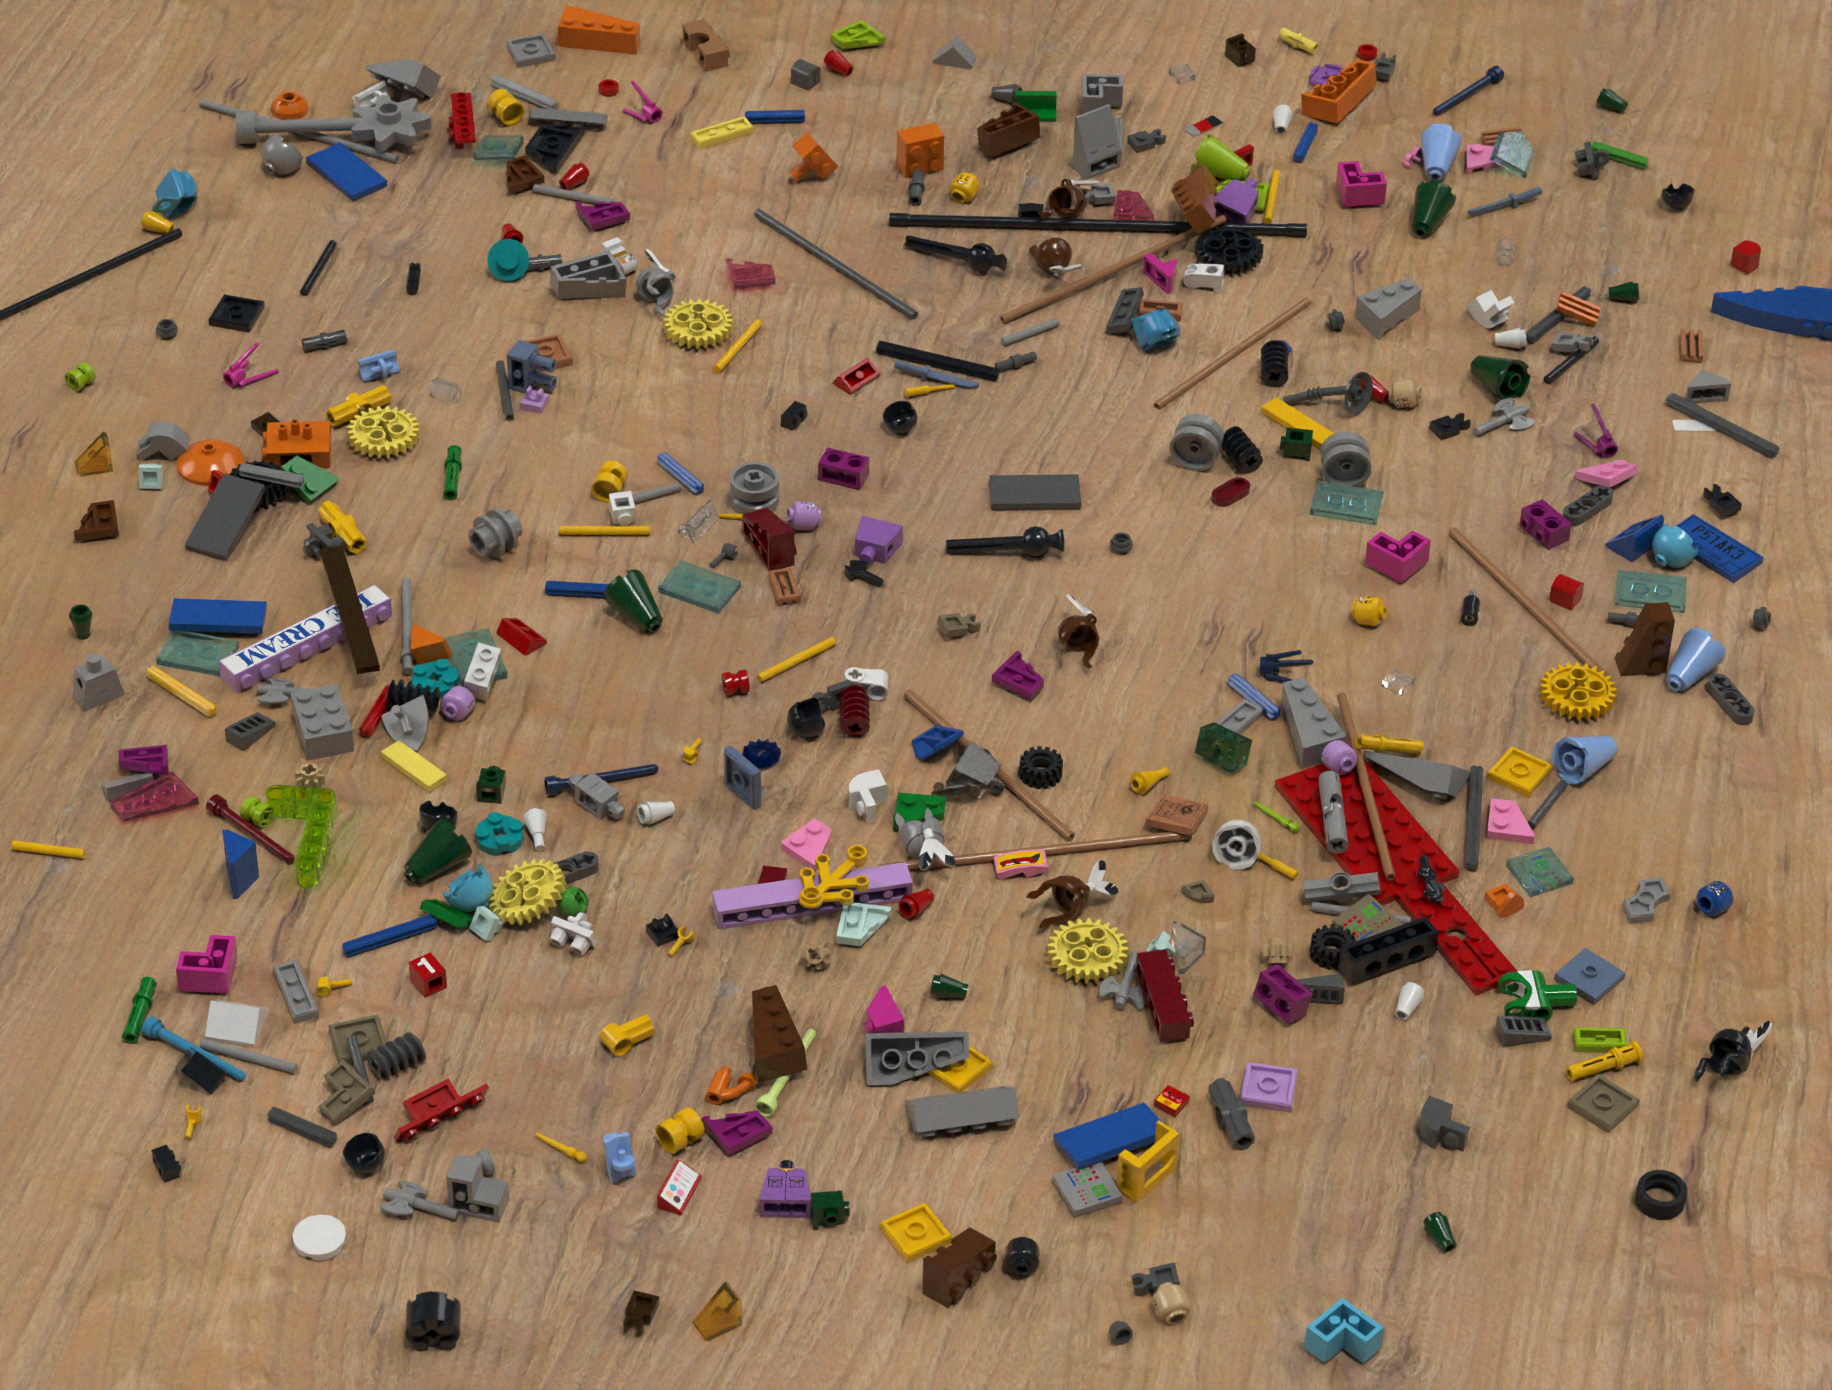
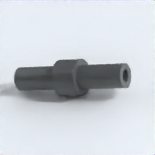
M1035 352L1024 355L1016 354L1010 356L1007 360L995 363V368H998L1000 371L1011 367L1015 369L1021 367L1024 363L1037 360V355Z
M1608 612V621L1626 623V626H1633L1639 615H1636L1634 612H1627V614Z

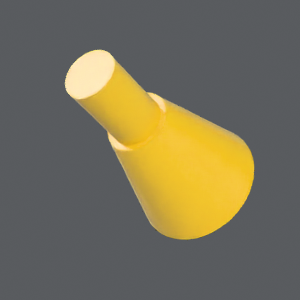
M1163 767L1156 771L1133 772L1130 777V785L1135 792L1143 795L1160 779L1169 776L1170 771L1167 767Z

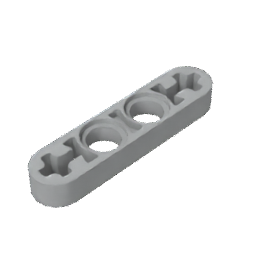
M544 108L529 109L530 120L570 124L585 122L586 125L607 126V114Z

